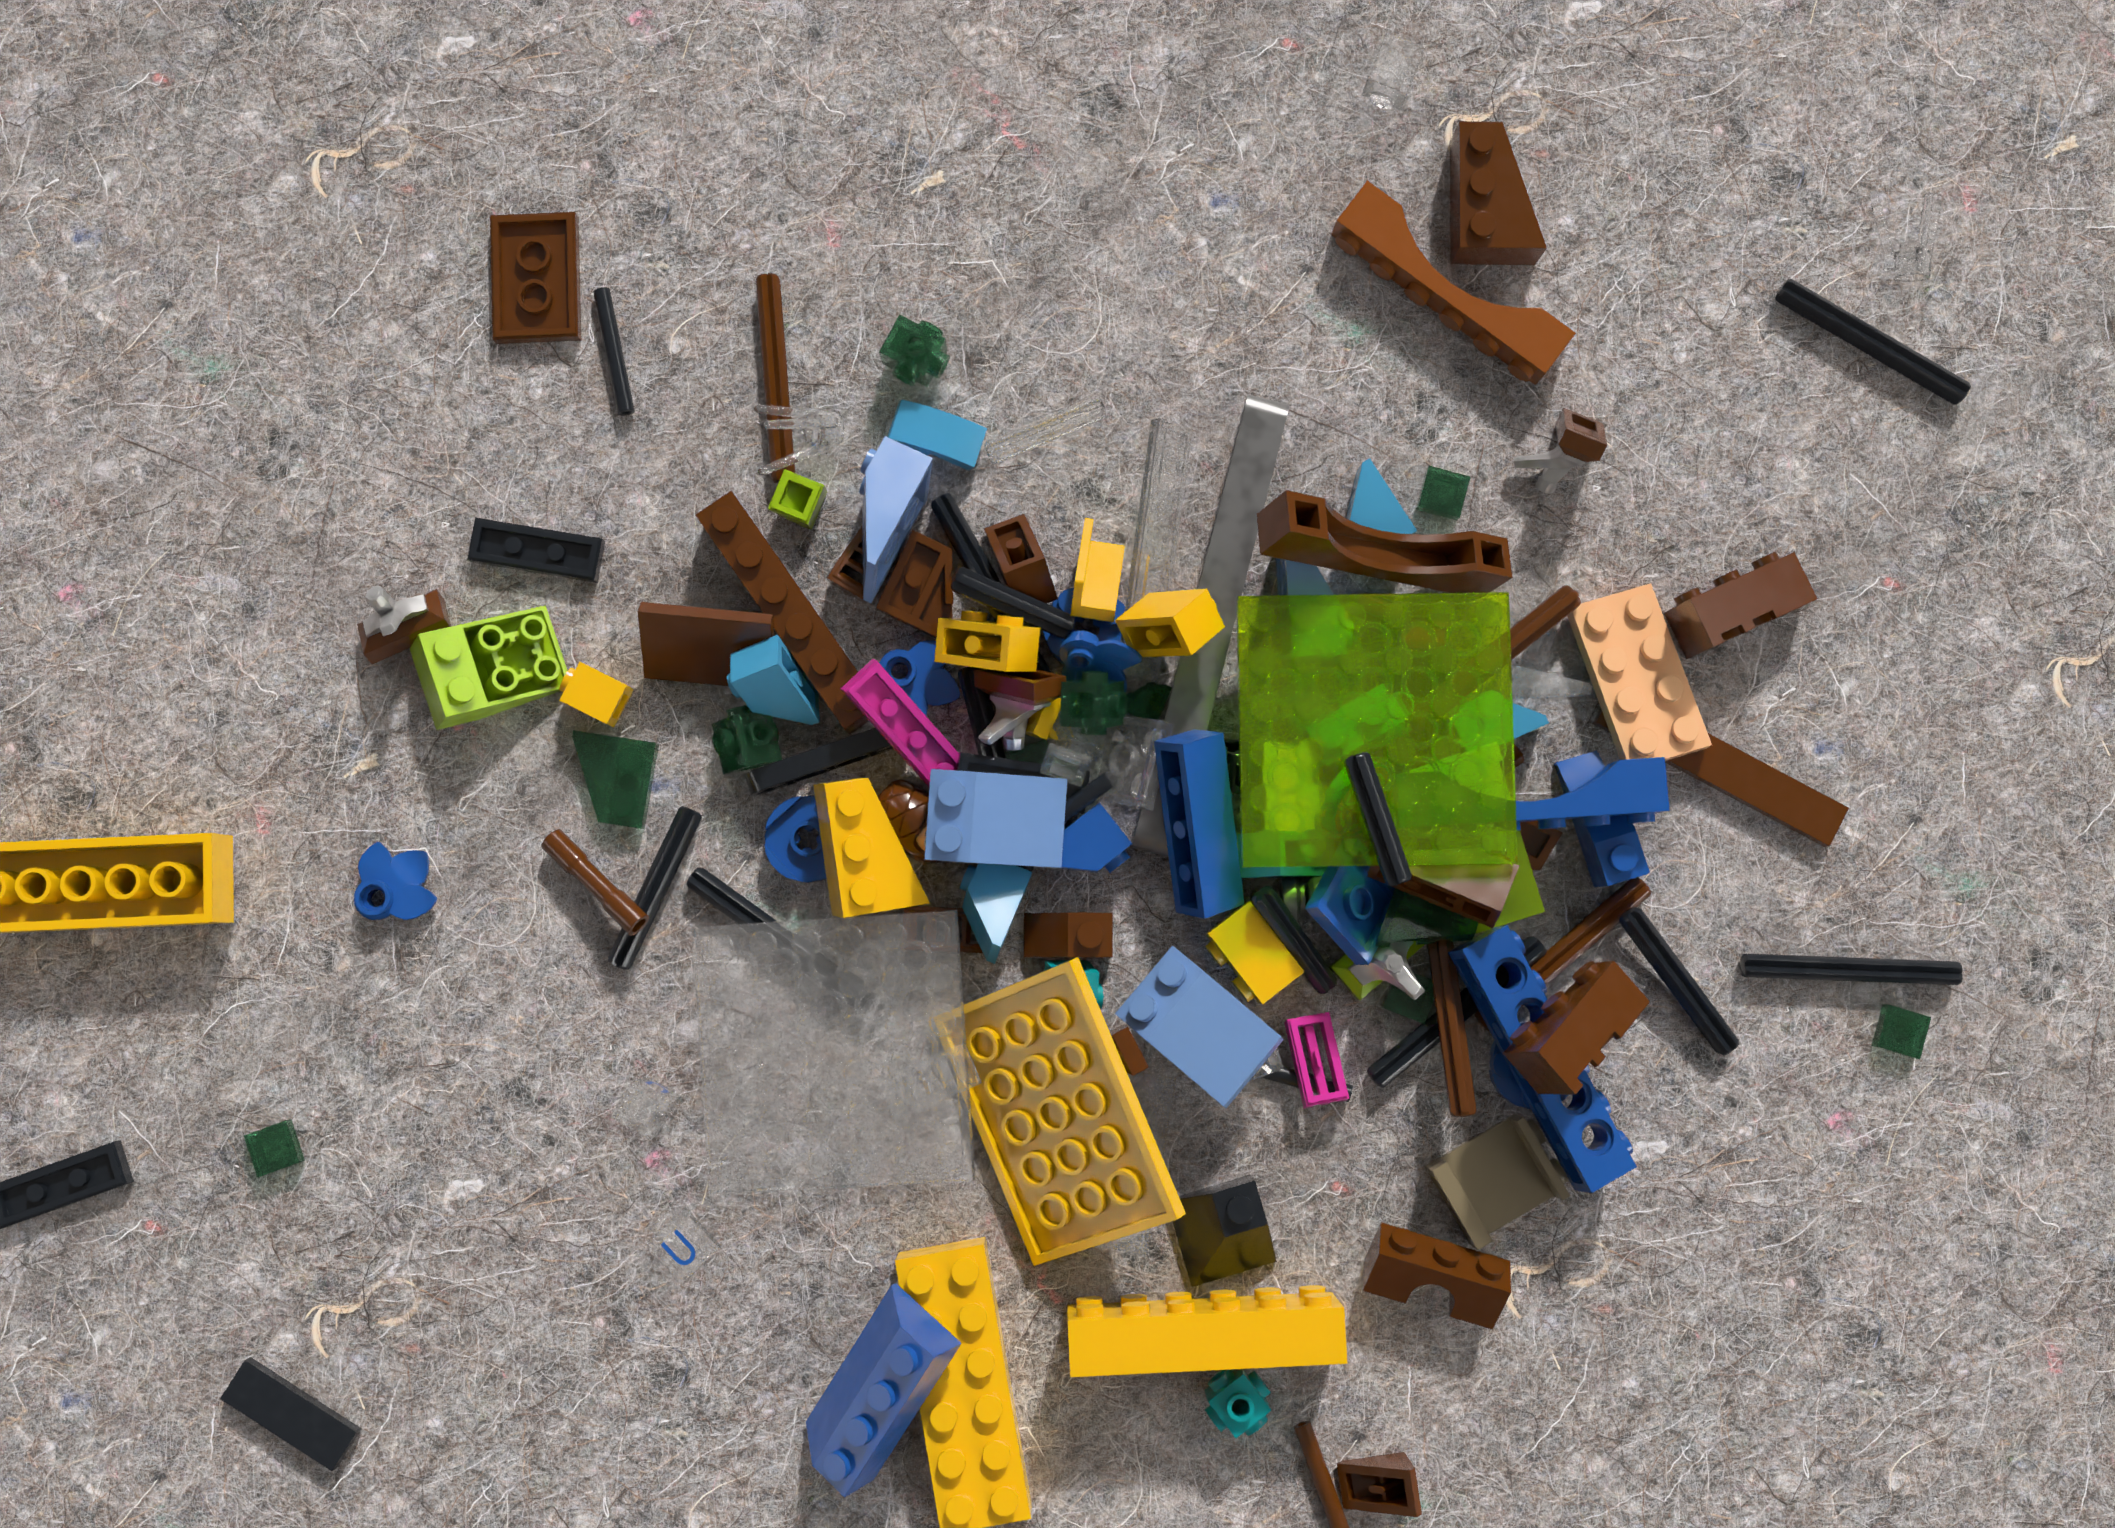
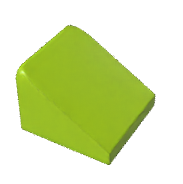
M784 469L768 510L812 530L827 495V489L821 483Z

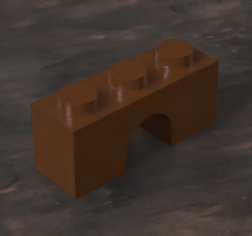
M1381 1222L1364 1259L1363 1291L1406 1304L1411 1292L1417 1287L1430 1284L1438 1285L1449 1291V1317L1493 1330L1511 1294L1510 1260Z

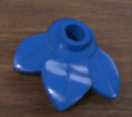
M1088 631L1070 633L1061 643L1059 651L1060 659L1064 663L1061 673L1063 676H1066V683L1078 691L1092 686L1095 690L1105 695L1125 694L1128 684L1122 670L1142 661V656L1130 646L1117 640L1100 641L1096 635Z
M930 640L919 642L909 651L903 649L892 650L885 654L879 662L926 717L928 705H946L960 698V691L955 679L942 668L946 663L934 662L936 641ZM898 664L905 665L908 668L907 676L903 679L894 678L892 676L894 666Z
M376 842L362 854L358 864L361 883L355 890L354 904L357 911L363 917L370 920H383L393 915L403 920H410L422 916L434 907L437 897L422 886L429 872V856L427 852L411 850L392 857L388 849L381 842ZM380 890L383 892L385 899L383 904L377 907L372 902V896L376 891Z

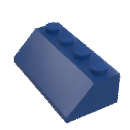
M896 1283L890 1286L806 1420L812 1466L844 1498L875 1479L962 1344Z

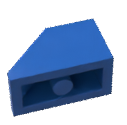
M1100 802L1064 830L1062 866L1060 869L1097 873L1105 867L1111 873L1130 858L1125 850L1132 845V842Z

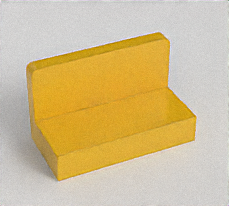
M1085 518L1070 616L1114 622L1125 546L1091 541L1094 519Z

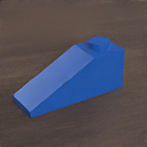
M1597 750L1554 763L1563 794L1571 792L1589 781L1605 767ZM1611 816V825L1583 827L1582 818L1572 819L1594 888L1610 886L1650 873L1637 831L1633 824H1628L1627 816Z

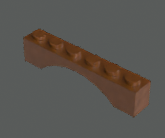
M1289 490L1284 491L1257 513L1260 555L1481 599L1513 578L1508 538L1476 531L1430 535L1381 531L1359 525L1344 518L1329 505L1325 498Z
M732 491L728 492L697 513L695 516L764 614H773L775 631L844 730L850 735L869 722L841 690L858 673L857 669Z

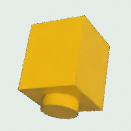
M579 662L576 669L571 667L563 677L559 687V691L563 692L559 701L614 728L634 689Z

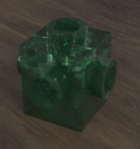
M899 314L879 350L882 364L893 369L892 375L905 384L915 386L916 382L928 388L933 377L939 379L949 363L950 355L946 354L948 351L946 338L942 337L943 332L935 325L924 320L917 324Z
M1082 671V679L1061 682L1060 726L1080 728V734L1106 735L1107 728L1123 725V718L1128 709V698L1124 692V681L1108 680V672Z
M747 705L726 710L727 718L711 724L713 729V747L717 754H719L723 775L757 769L782 760L778 744L779 732L772 716L754 713Z

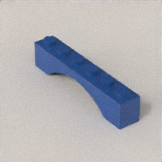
M1665 757L1624 759L1608 763L1592 779L1573 791L1555 798L1539 801H1507L1481 795L1457 784L1440 771L1394 774L1388 777L1390 814L1396 830H1404L1405 838L1432 836L1431 828L1449 827V835L1476 833V825L1493 824L1494 832L1520 831L1521 822L1538 821V829L1565 828V819L1580 818L1583 820V827L1611 825V816H1627L1628 824L1655 822V814L1670 811Z

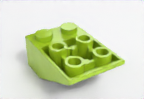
M546 605L420 633L410 647L436 730L480 720L560 692L561 681L568 671Z

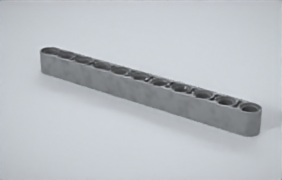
M1247 395L1197 589H1208L1211 598L1217 605L1218 613L1225 628L1193 655L1179 657L1159 739L1193 729L1206 731L1208 729L1258 533L1257 513L1264 508L1289 411V404ZM1154 755L1131 847L1169 857L1156 755Z

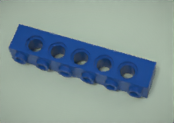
M1508 925L1493 927L1452 949L1448 954L1575 1191L1593 1193L1637 1167L1630 1155L1633 1153L1632 1145L1626 1135L1621 1130L1616 1129L1609 1115L1611 1107L1607 1098L1601 1091L1595 1089L1588 1076L1590 1072L1589 1065L1578 1076V1080L1583 1086L1576 1095H1572L1570 1105L1565 1107L1561 1102L1560 1094H1538L1503 1054L1513 1043L1510 1040L1511 1035L1521 1026L1517 1019L1519 1007L1524 1005L1530 1013V1021L1532 1023L1544 1013L1541 1007L1547 1000L1545 996L1547 987L1539 973L1531 970L1523 954L1526 953V949L1520 936L1515 931L1510 930ZM1500 965L1504 966L1509 974V981L1504 988L1496 980V970ZM1587 1125L1591 1127L1594 1135L1589 1147H1586L1582 1141V1132Z

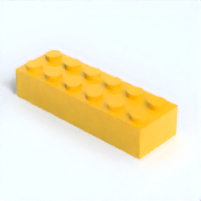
M196 833L0 842V933L234 923L232 835Z
M986 1237L899 1252L895 1259L899 1286L962 1343L920 1407L939 1527L985 1528L1031 1519L1032 1502Z
M1321 1285L1299 1287V1293L1281 1294L1280 1288L1265 1287L1254 1289V1296H1236L1235 1290L1224 1289L1210 1291V1298L1193 1299L1190 1292H1170L1165 1294V1300L1147 1301V1295L1127 1294L1120 1296L1121 1302L1103 1303V1299L1100 1296L1076 1298V1304L1067 1305L1070 1377L1348 1364L1344 1306L1333 1292H1326V1287Z

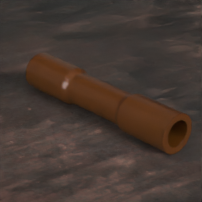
M561 829L554 830L543 840L541 848L566 873L573 875L630 936L635 935L645 927L649 921V916L624 891L614 886Z

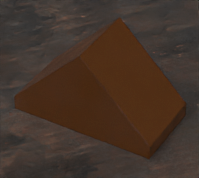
M1405 1452L1344 1460L1337 1463L1343 1509L1409 1517L1422 1515L1415 1467Z

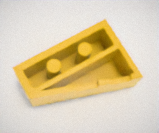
M855 778L814 784L832 916L846 918L929 904L930 902L869 778Z

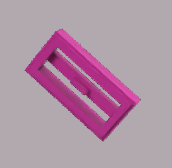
M1325 1012L1287 1019L1284 1025L1303 1109L1315 1105L1347 1101L1349 1095L1330 1013ZM1314 1024H1320L1335 1092H1328L1313 1027ZM1298 1027H1303L1318 1095L1313 1096Z

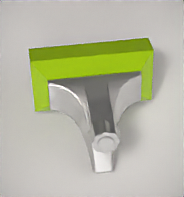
M1397 910L1369 965H1355L1344 953L1329 968L1359 1001L1382 981L1393 984L1416 1000L1425 990L1412 973L1407 959L1424 946L1426 942Z

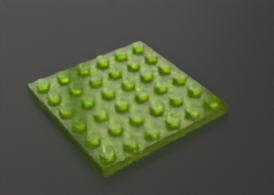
M1509 592L1237 596L1242 868L1379 866L1344 765L1346 758L1362 752H1368L1371 756L1408 866L1518 864Z

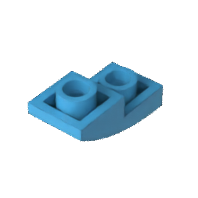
M902 399L898 403L887 437L925 455L932 454L969 471L975 467L987 428L945 411Z

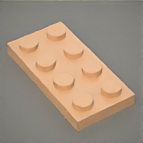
M1651 583L1581 603L1578 608L1567 616L1620 760L1665 757V761L1707 749L1712 745Z

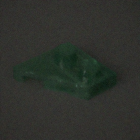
M573 730L572 738L598 822L645 830L659 744Z
M1395 888L1375 946L1384 948L1390 947L1391 943L1416 941V945L1432 944L1442 939L1449 940L1450 942L1468 941L1473 939L1479 923Z

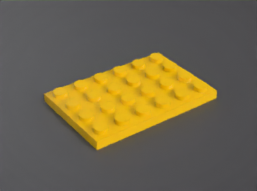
M1078 957L932 1018L1034 1266L1178 1220L1186 1214Z

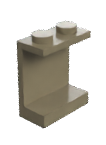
M1514 1113L1424 1166L1467 1242L1477 1250L1493 1242L1489 1235L1490 1233L1555 1196L1565 1200L1570 1197L1564 1186V1183L1568 1182L1569 1179L1557 1159L1552 1158L1549 1160L1541 1146V1144L1546 1142L1545 1137L1533 1119L1526 1121L1525 1117Z

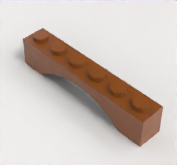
M1368 180L1336 220L1331 236L1335 238L1336 244L1344 252L1353 256L1357 254L1370 263L1371 270L1378 277L1386 281L1393 280L1404 288L1405 295L1412 302L1420 306L1427 305L1439 314L1440 321L1446 327L1454 331L1461 330L1473 339L1474 346L1480 352L1492 357L1495 355L1508 365L1509 372L1521 381H1530L1536 385L1576 334L1541 307L1517 308L1493 304L1474 297L1451 284L1432 267L1418 248L1407 226L1402 205Z

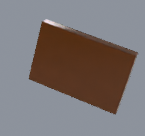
M576 212L490 215L493 341L496 344L582 341L579 217Z
M641 602L637 611L644 678L729 686L727 674L730 673V654L774 636L773 614Z

